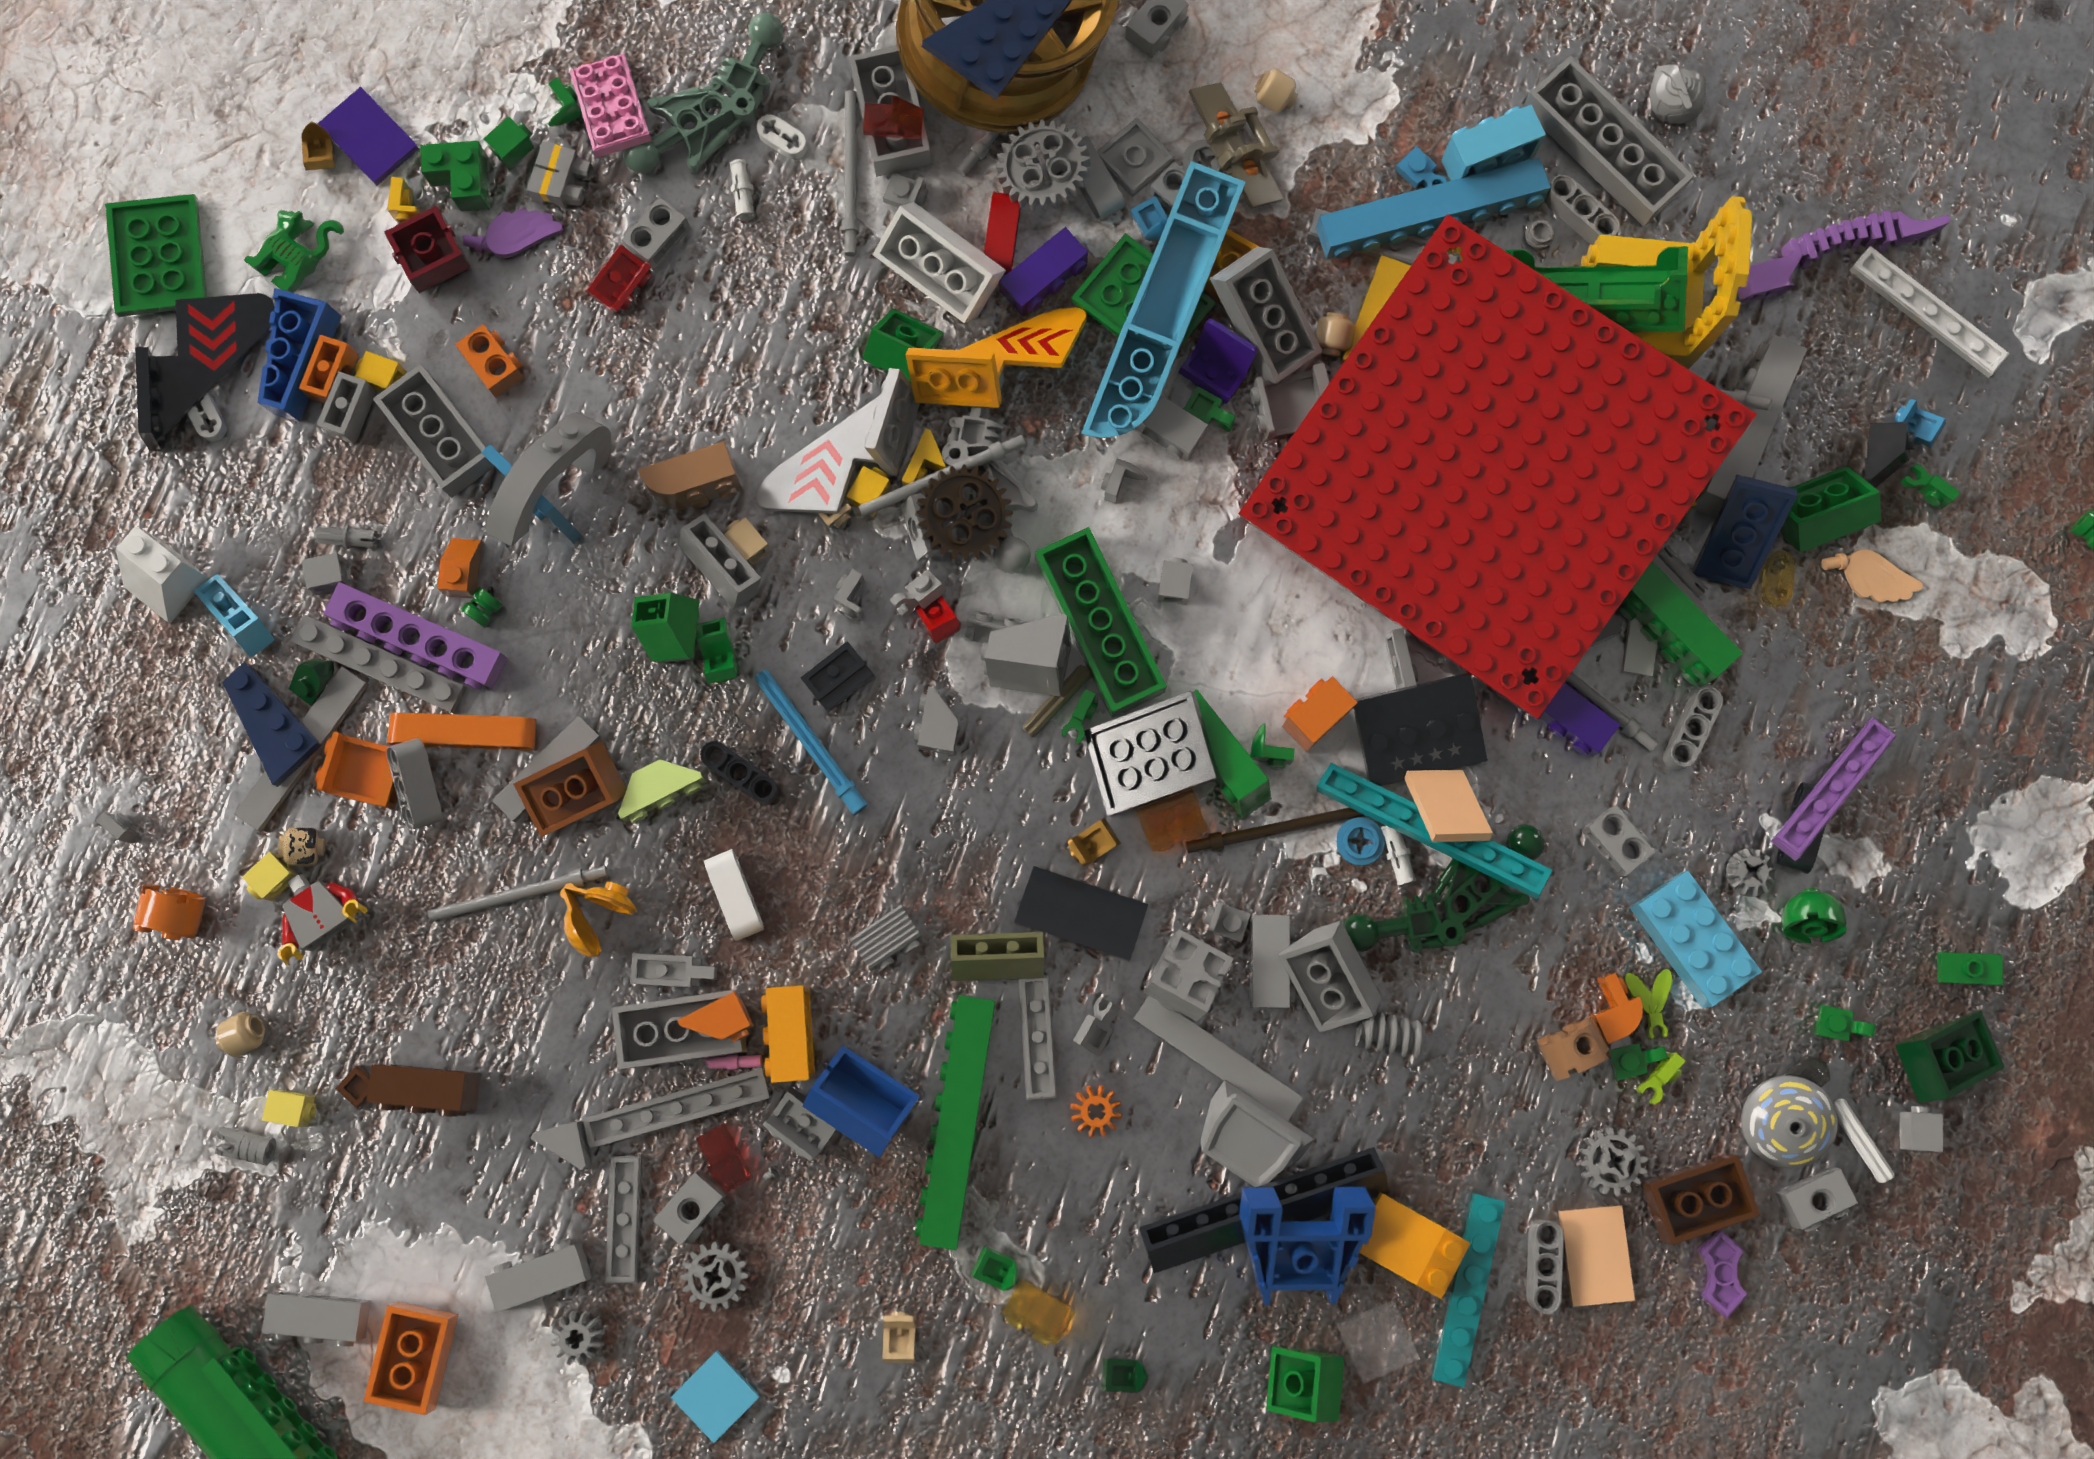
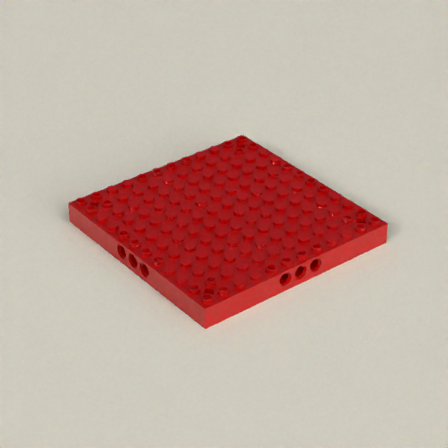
M1447 214L1238 514L1248 523L1537 720L1757 414ZM1456 253L1460 254V263L1457 261L1454 264L1449 263L1450 254L1452 256ZM1711 418L1716 421L1715 427L1718 431L1714 428L1711 432L1705 429L1707 423L1703 420L1709 421ZM1285 500L1288 510L1285 513L1280 511L1279 514H1276L1274 504L1277 501L1282 503ZM1530 669L1537 672L1535 674V678L1538 680L1537 683L1533 684L1531 682L1529 685H1526L1523 682L1525 677L1522 675V672L1524 670L1529 672Z

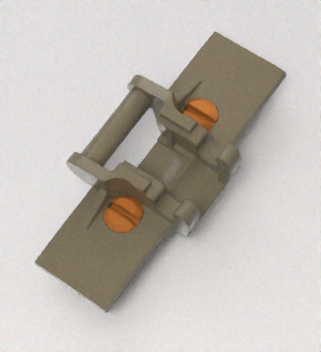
M1221 82L1190 89L1188 92L1207 127L1204 136L1221 168L1226 170L1228 175L1246 182L1242 195L1248 206L1254 209L1282 201L1284 198L1264 162L1276 157L1279 154L1277 146L1272 145L1259 121L1256 107L1244 108L1237 112ZM1246 122L1259 144L1245 145L1240 135V130Z

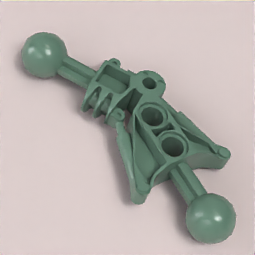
M762 12L756 14L749 23L748 36L751 43L742 62L735 58H723L721 60L723 66L717 69L719 75L713 77L710 86L701 89L695 87L665 97L650 98L648 100L650 111L653 114L664 117L672 127L653 137L650 142L624 149L623 160L625 165L635 173H649L657 166L660 154L683 141L689 151L687 161L691 173L696 174L700 171L701 165L731 137L730 133L738 125L749 126L753 124L757 118V108L763 97L762 92L770 88L769 78L759 73L758 67L766 50L777 47L783 39L784 27L780 19L773 13ZM723 91L725 94H727V95L730 96L731 98H729V97H727V96H725V95H723V94H720V92ZM711 108L721 109L716 115L708 114ZM689 122H694L697 124L696 127L691 130L683 128L684 125ZM721 129V130L709 141L710 135H711L712 133L716 132L717 130Z

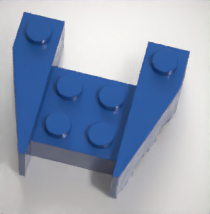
M1274 1187L1243 1188L1239 1216L1256 1284L1265 1306L1270 1305L1271 1291L1325 1290L1330 1304L1335 1305L1345 1287L1344 1280L1351 1268H1355L1359 1260L1358 1253L1363 1244L1368 1243L1372 1235L1376 1207L1366 1188L1335 1187L1330 1221L1281 1222L1283 1208Z

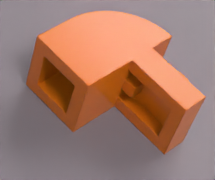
M1616 973L1597 978L1609 1007L1588 1016V1018L1592 1017L1596 1022L1606 1044L1613 1043L1634 1032L1640 1024L1643 1014L1640 996L1628 999L1626 996L1628 994L1626 983L1621 977H1617Z

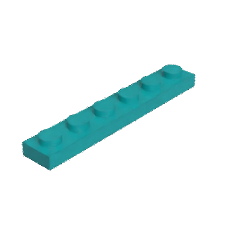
M1475 1193L1472 1194L1463 1239L1471 1244L1454 1275L1432 1373L1433 1380L1465 1387L1505 1201Z

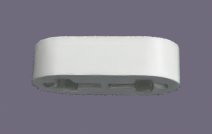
M765 115L758 120V135L765 144L789 159H799L805 155L807 142L802 132L775 115ZM774 125L779 135L772 131L766 134L765 127L771 128ZM785 139L789 140L792 143L798 140L799 147L797 148L793 146L790 149L789 144Z
M207 393L201 401L204 410L201 411L194 406L187 414L200 436L208 441L216 442L225 436L227 426L214 399ZM206 419L211 420L215 424L212 433L207 430L209 425Z

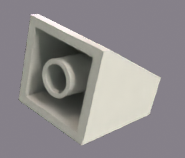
M135 526L116 548L124 588L170 624L194 597L195 593L193 590L209 579L208 576L165 542L138 526Z

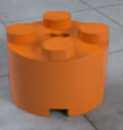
M142 885L133 920V929L146 933H151L152 930L161 931V937L171 940H180L181 937L194 939L198 933L206 897L180 888L170 887V889L159 891L160 885Z

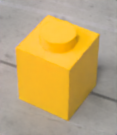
M366 351L363 358H360L356 364L354 377L366 380L376 391L382 392L406 375L407 371L396 361Z
M863 466L846 495L848 503L859 509L858 506L889 493L891 484L887 478L888 475L876 467L869 469ZM878 511L869 515L875 517Z

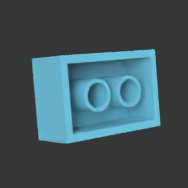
M1532 104L1523 108L1516 106L1508 110L1501 117L1496 119L1488 117L1476 127L1471 129L1464 127L1455 131L1446 147L1441 162L1450 181L1531 160L1534 159L1546 133Z

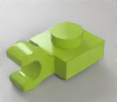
M1667 1053L1668 1059L1661 1060L1648 1075L1649 1078L1637 1087L1636 1091L1639 1094H1643L1649 1087L1653 1090L1654 1095L1649 1100L1651 1105L1661 1101L1663 1097L1662 1085L1667 1082L1673 1083L1683 1072L1680 1067L1686 1061L1678 1053Z

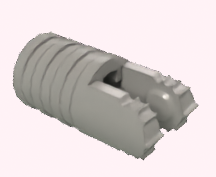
M218 1127L217 1138L235 1143V1145L225 1143L216 1146V1155L265 1166L271 1162L276 1150V1140L274 1138L226 1127Z

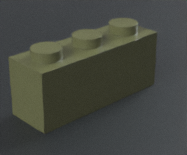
M1043 932L951 935L952 981L1044 978Z

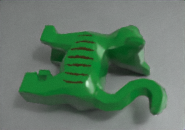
M281 210L277 214L276 229L265 238L255 257L247 256L244 261L264 277L270 274L275 266L280 263L285 267V270L281 276H275L271 282L281 290L294 293L303 283L305 277L315 271L319 261L329 250L328 232L334 231L338 234H343V225L338 221H324L318 227L316 233L318 247L310 250L298 244L295 239L311 228L314 223L311 220H305L301 211L295 213L293 211Z

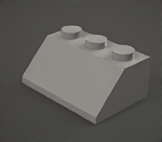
M1341 921L1312 930L1279 953L1278 956L1319 1033L1374 1016L1381 996Z

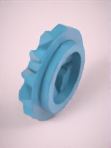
M1357 817L1346 821L1339 828L1336 844L1338 853L1341 854L1346 862L1361 866L1371 864L1380 857L1384 849L1385 839L1381 828L1374 821L1368 818ZM1360 829H1362L1363 839L1373 842V844L1362 846V850L1358 854L1357 845L1348 842V840L1357 838Z

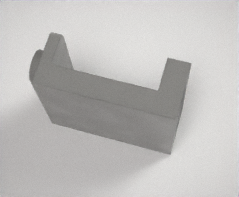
M1325 363L1313 365L1311 371L1288 375L1278 383L1263 381L1262 377L1255 378L1253 387L1250 388L1252 404L1258 405L1260 415H1257V425L1259 432H1264L1266 441L1292 436L1329 384Z

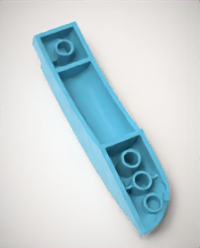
M1190 161L1081 434L1095 438H1111L1126 434L1141 425L1156 407L1245 186V181Z

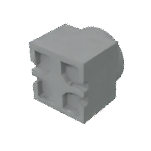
M1178 929L1169 939L1143 993L1156 999L1166 1009L1182 1013L1198 1021L1208 1012L1215 994L1234 958Z

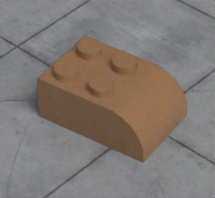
M724 441L638 469L641 479L656 501L669 509L703 508L711 500L717 498L722 500L735 497L737 492L743 490L733 457Z

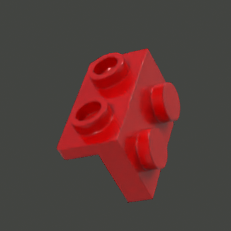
M620 244L586 288L585 292L612 313L617 312L619 309L624 311L634 299L630 294L635 287L642 288L650 278L651 274L647 271L652 265L649 262L644 263Z

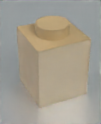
M746 517L741 521L735 520L725 529L726 533L723 535L751 567L771 552L768 543Z

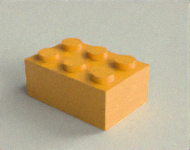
M804 985L766 988V995L761 996L762 1014L767 1015L768 1026L763 1027L764 1045L769 1046L770 1058H765L766 1077H771V1083L815 1080L810 988Z

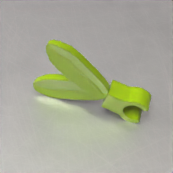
M1662 970L1657 975L1651 993L1639 977L1627 973L1624 980L1628 991L1632 997L1640 996L1643 1011L1647 1013V1037L1650 1040L1655 1037L1653 1035V1028L1655 1026L1661 1030L1660 1037H1667L1668 1030L1664 1025L1661 1011L1672 986L1670 970Z

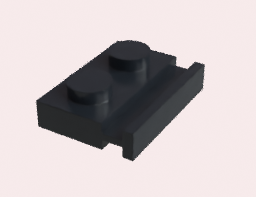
M847 641L800 678L829 713L874 678L875 675Z

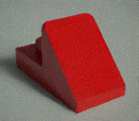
M942 595L924 609L920 605L915 608L916 613L934 643H938L959 631V626L961 625Z

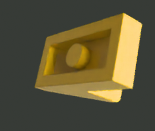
M925 428L901 480L903 486L926 477L928 474V470L925 469L926 467L935 471L946 468L931 430Z

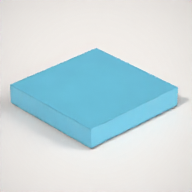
M717 1350L671 1398L702 1432L715 1443L760 1397V1394Z

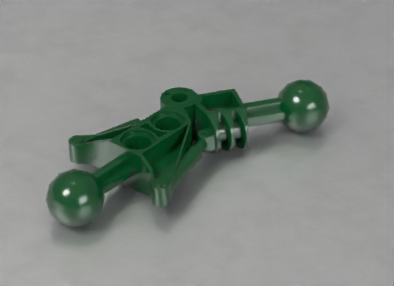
M1528 824L1514 827L1506 840L1507 848L1533 861L1539 858L1545 846V840L1541 831ZM1452 858L1438 880L1440 883L1434 893H1424L1422 901L1418 895H1414L1412 903L1406 896L1403 897L1401 917L1374 921L1366 914L1356 913L1349 916L1343 922V925L1357 952L1370 950L1378 939L1405 935L1411 952L1418 953L1422 948L1426 947L1428 949L1457 946L1462 943L1466 933L1477 927L1482 928L1520 906L1527 905L1530 898L1525 893L1513 892L1501 881ZM1480 875L1487 880V888L1483 892L1477 890L1475 881ZM1457 896H1461L1465 901V908L1460 913L1453 907V901ZM1439 902L1441 903L1442 920H1440L1434 904ZM1497 905L1475 917V921L1463 926L1462 923L1480 906ZM1448 928L1451 930V935L1449 938L1446 935V930Z

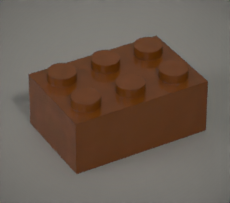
M372 1064L366 1102L377 1103L376 1109L405 1110V1106H408L407 1112L435 1113L436 1109H439L438 1115L466 1116V1111L477 1109L481 1073L391 1064Z
M1726 1153L1641 1182V1187L1660 1240L1665 1244L1675 1245L1761 1216L1738 1154Z

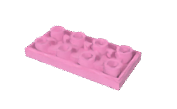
M625 54L609 56L604 60L584 64L570 70L596 158L652 141Z

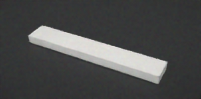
M1869 246L1849 270L1987 378L1995 373L2010 354L1873 247Z

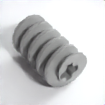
M1378 1012L1374 1019L1370 1017L1359 1021L1355 1035V1046L1357 1047L1361 1039H1364L1366 1049H1369L1373 1042H1377V1050L1381 1052L1385 1044L1389 1045L1391 1055L1394 1054L1397 1047H1400L1402 1057L1405 1058L1409 1050H1413V1058L1417 1060L1423 1039L1421 1023L1418 1020H1414L1409 1025V1020L1405 1017L1401 1018L1397 1023L1396 1016L1392 1014L1385 1021L1384 1013Z

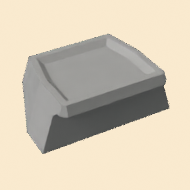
M1226 1080L1223 1081L1210 1101L1200 1139L1203 1153L1254 1187L1273 1182L1301 1159L1314 1141L1312 1137Z

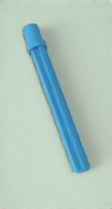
M763 670L755 676V681L836 789L835 793L838 798L843 800L853 815L863 811L868 804L856 789L854 782L848 780L769 671Z

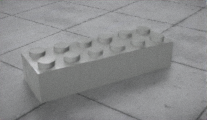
M1571 56L1529 93L1523 107L1532 104L1543 129L1643 227L1683 192L1694 177L1674 155Z
M1774 334L1766 343L1761 342L1756 352L1752 351L1745 364V368L1748 369L1745 378L1741 377L1734 391L1736 389L1749 391V395L1772 399L1771 408L1767 411L1747 407L1757 414L1697 497L1695 500L1697 506L1693 509L1716 519L1736 475L1753 477L1807 348Z

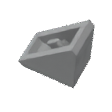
M583 1121L534 1132L530 1139L582 1171L588 1170L592 1165Z

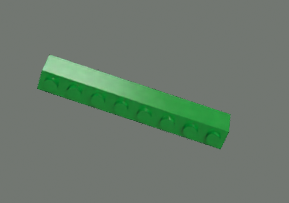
M958 995V1002L952 1001L949 1019L955 1021L953 1032L947 1031L944 1050H950L948 1063L942 1062L939 1080L945 1081L943 1094L937 1093L935 1111L940 1112L938 1124H932L930 1142L935 1143L933 1155H927L925 1174H930L928 1187L923 1186L920 1205H924L925 1210L924 1217H918L915 1236L920 1237L919 1245L957 1250L996 1004L994 1000Z

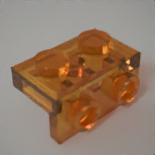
M1192 789L1136 810L1146 841L1152 851L1169 850L1175 843L1185 839H1197L1202 836L1203 832L1209 830Z

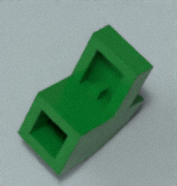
M725 617L697 624V641L703 656L704 675L707 684L724 683L732 678H736L737 672H739L738 663Z

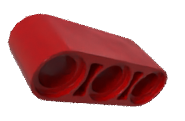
M993 191L984 254L1004 268L1006 271L1003 275H1007L1013 269L1021 207L1018 199L1014 202L1010 200L1009 193Z

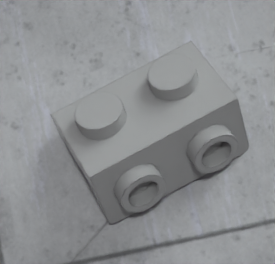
M791 1087L772 1115L766 1119L763 1126L769 1130L773 1137L782 1140L793 1148L798 1156L813 1162L826 1147L837 1129L803 1108L802 1105L806 1097Z

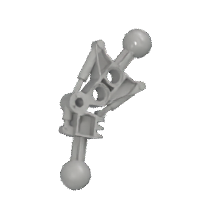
M1003 370L999 377L1000 389L1004 383ZM971 406L970 416L963 415L962 418H950L949 424L952 430L951 434H948L947 444L942 450V457L946 467L971 457L970 455H976L989 449L988 446L993 443L1001 442L1002 438L997 434L1002 433L1004 428L996 422L987 419L989 407ZM999 460L994 462L997 467L991 462L978 466V471H989L988 481L991 482L994 479H999L996 485L997 490L1007 489L1001 497L1002 499H1011L1012 502L1005 507V510L1037 511V500L1031 496L1007 464L1004 465ZM970 488L967 500H975L976 492ZM984 500L966 511L961 509L955 517V521L962 517L968 519L972 511L982 507ZM978 514L977 519L980 524L987 521L990 525L992 524L991 517L988 514ZM956 527L957 538L960 541L966 540V532L962 528ZM1002 529L1008 537L1005 540L997 538L1000 547L998 550L994 549V563L1005 573H1019L1030 562V548L1025 541L1014 537L1011 529Z

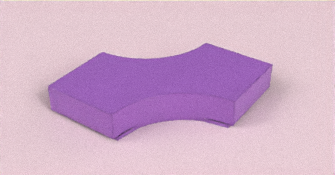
M1719 1229L1713 1231L1697 1250L1706 1264L1708 1274L1706 1287L1700 1296L1727 1319L1747 1296L1740 1286L1737 1277V1264L1744 1250L1725 1232Z

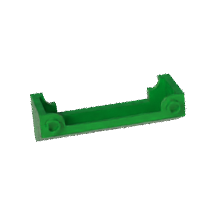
M1688 246L1665 248L1659 253L1656 265L1535 267V259L1530 252L1522 249L1505 250L1629 332L1685 331Z

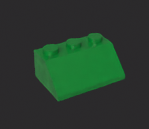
M1848 466L1791 487L1797 489V498L1780 531L1784 539L1800 553L1832 540H1837L1842 536L1881 522L1880 492Z

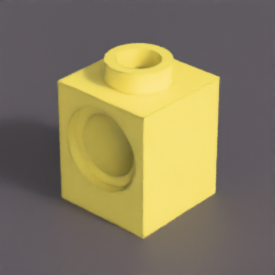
M268 852L242 878L249 884L246 889L253 897L258 900L262 898L274 901L289 887L287 884L289 880L299 874L291 866H288L284 859H280L279 854Z
M271 1089L268 1091L262 1121L293 1127H308L309 1122L314 1119L316 1114L315 1096L281 1089Z

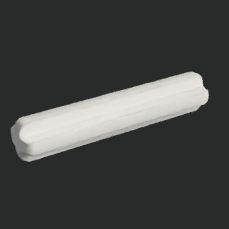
M1845 1099L1835 1100L1833 1104L1837 1113L1838 1123L1879 1183L1891 1180L1895 1176L1893 1170Z

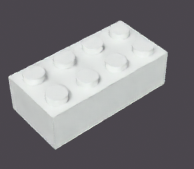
M915 202L899 206L872 254L963 323L978 318L1006 271Z

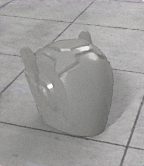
M1662 65L1657 67L1650 90V103L1656 116L1662 121L1674 124L1688 122L1691 129L1696 128L1695 118L1703 111L1706 101L1705 77L1696 71L1679 69L1678 65Z

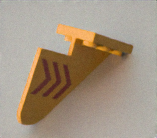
M1076 307L1055 309L959 350L908 348L906 360L915 403L999 408L1002 402L999 377L1004 366L1062 368L1087 321L1086 312Z

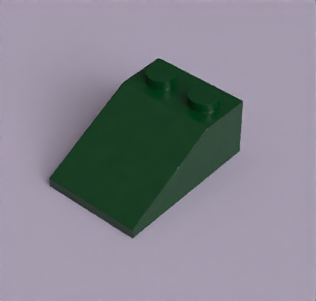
M1982 1010L1971 1012L1924 1030L1895 1044L1918 1103L1949 1099L2005 1068Z

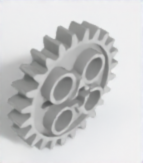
M1041 119L1039 127H1035L1032 122H1029V130L1025 131L1023 128L1018 127L1020 135L1016 137L1009 134L1011 144L1002 143L1004 153L997 154L1000 162L996 164L999 174L997 177L999 183L1003 184V192L1005 194L1009 193L1012 202L1018 199L1021 208L1029 202L1031 211H1034L1037 205L1041 204L1043 212H1045L1050 203H1052L1055 209H1058L1059 200L1069 204L1067 197L1069 194L1075 197L1078 196L1076 186L1085 187L1083 178L1090 176L1087 167L1091 166L1090 159L1087 157L1089 156L1088 148L1084 146L1083 137L1077 136L1076 129L1068 132L1066 123L1057 128L1055 120H1052L1049 126H1045L1044 120ZM1036 144L1041 146L1052 182L1050 187L1046 185L1035 150ZM1053 146H1058V148L1055 150H1048ZM1030 155L1028 159L1021 160L1023 156ZM1060 171H1066L1063 175H1056ZM1032 180H1039L1033 185L1028 184Z

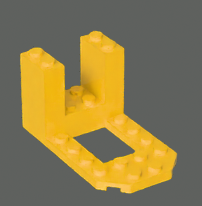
M1731 196L1725 205L1719 208L1714 219L1709 221L1707 228L1701 231L1697 241L1693 243L1600 234L1594 244H1590L1587 255L1582 256L1580 266L1656 265L1657 257L1663 249L1688 246L1685 331L1631 333L1689 370L1738 316L1741 303L1740 301H1735L1739 287H1746L1749 276L1752 213L1750 209H1744L1746 205L1744 197ZM1719 256V264L1716 266L1713 276V283L1717 285V295L1710 305L1705 307L1702 313L1704 273Z

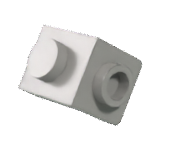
M851 569L848 575L844 574L840 578L836 586L838 592L834 597V601L839 606L837 611L850 619L854 616L862 619L864 616L862 608L853 604L852 601L865 580L863 575L854 569Z

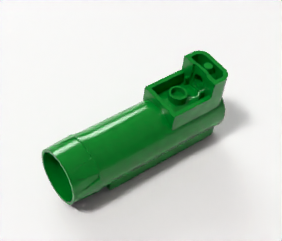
M194 1305L183 1308L158 1325L126 1357L150 1392H153L166 1406L208 1459H337L335 1451L330 1446L324 1445L316 1435L315 1427L310 1422L304 1421L296 1411L295 1403L290 1398L284 1396L276 1387L275 1379L269 1373L264 1372L256 1363L255 1355L242 1345L230 1350L222 1339L221 1334L201 1315Z

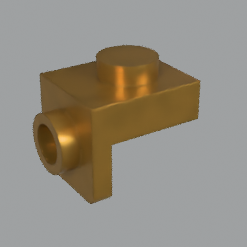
M1105 818L1067 841L1072 857L1082 866L1095 862L1121 844Z

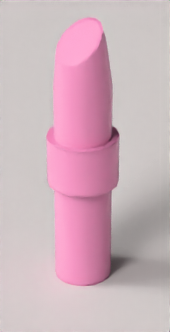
M739 1054L703 1059L709 1069L727 1068L728 1070H738L739 1068L762 1067V1055L739 1056Z

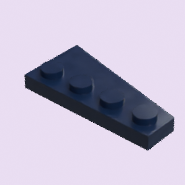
M243 662L222 683L272 785L278 787L317 751L322 744L252 666Z

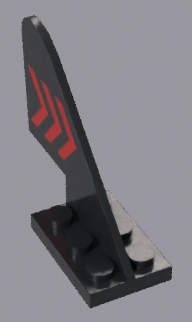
M262 293L175 300L178 356H152L148 347H135L138 433L149 451H162L161 441H166V433L263 339L272 326L269 320L270 313L274 312V303L269 296Z

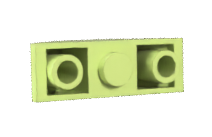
M659 759L632 773L618 815L625 822L637 823L648 816V811L656 807L659 810L667 808L675 803L674 798L684 793L686 796L700 791L702 789L701 784L707 782L701 772Z

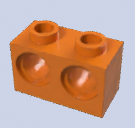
M482 324L455 345L489 391L497 398L524 378L518 370L522 365L512 352L506 354L501 348L506 343L494 329L492 332H489L486 326ZM489 344L487 351L478 353L482 345ZM506 366L503 374L495 375L497 368Z

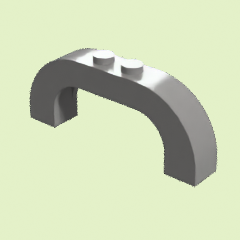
M579 412L572 413L561 420L532 444L512 466L494 498L488 515L485 533L512 547L529 531L534 507L544 489L554 478L571 464L593 475L607 463L611 447L610 430Z

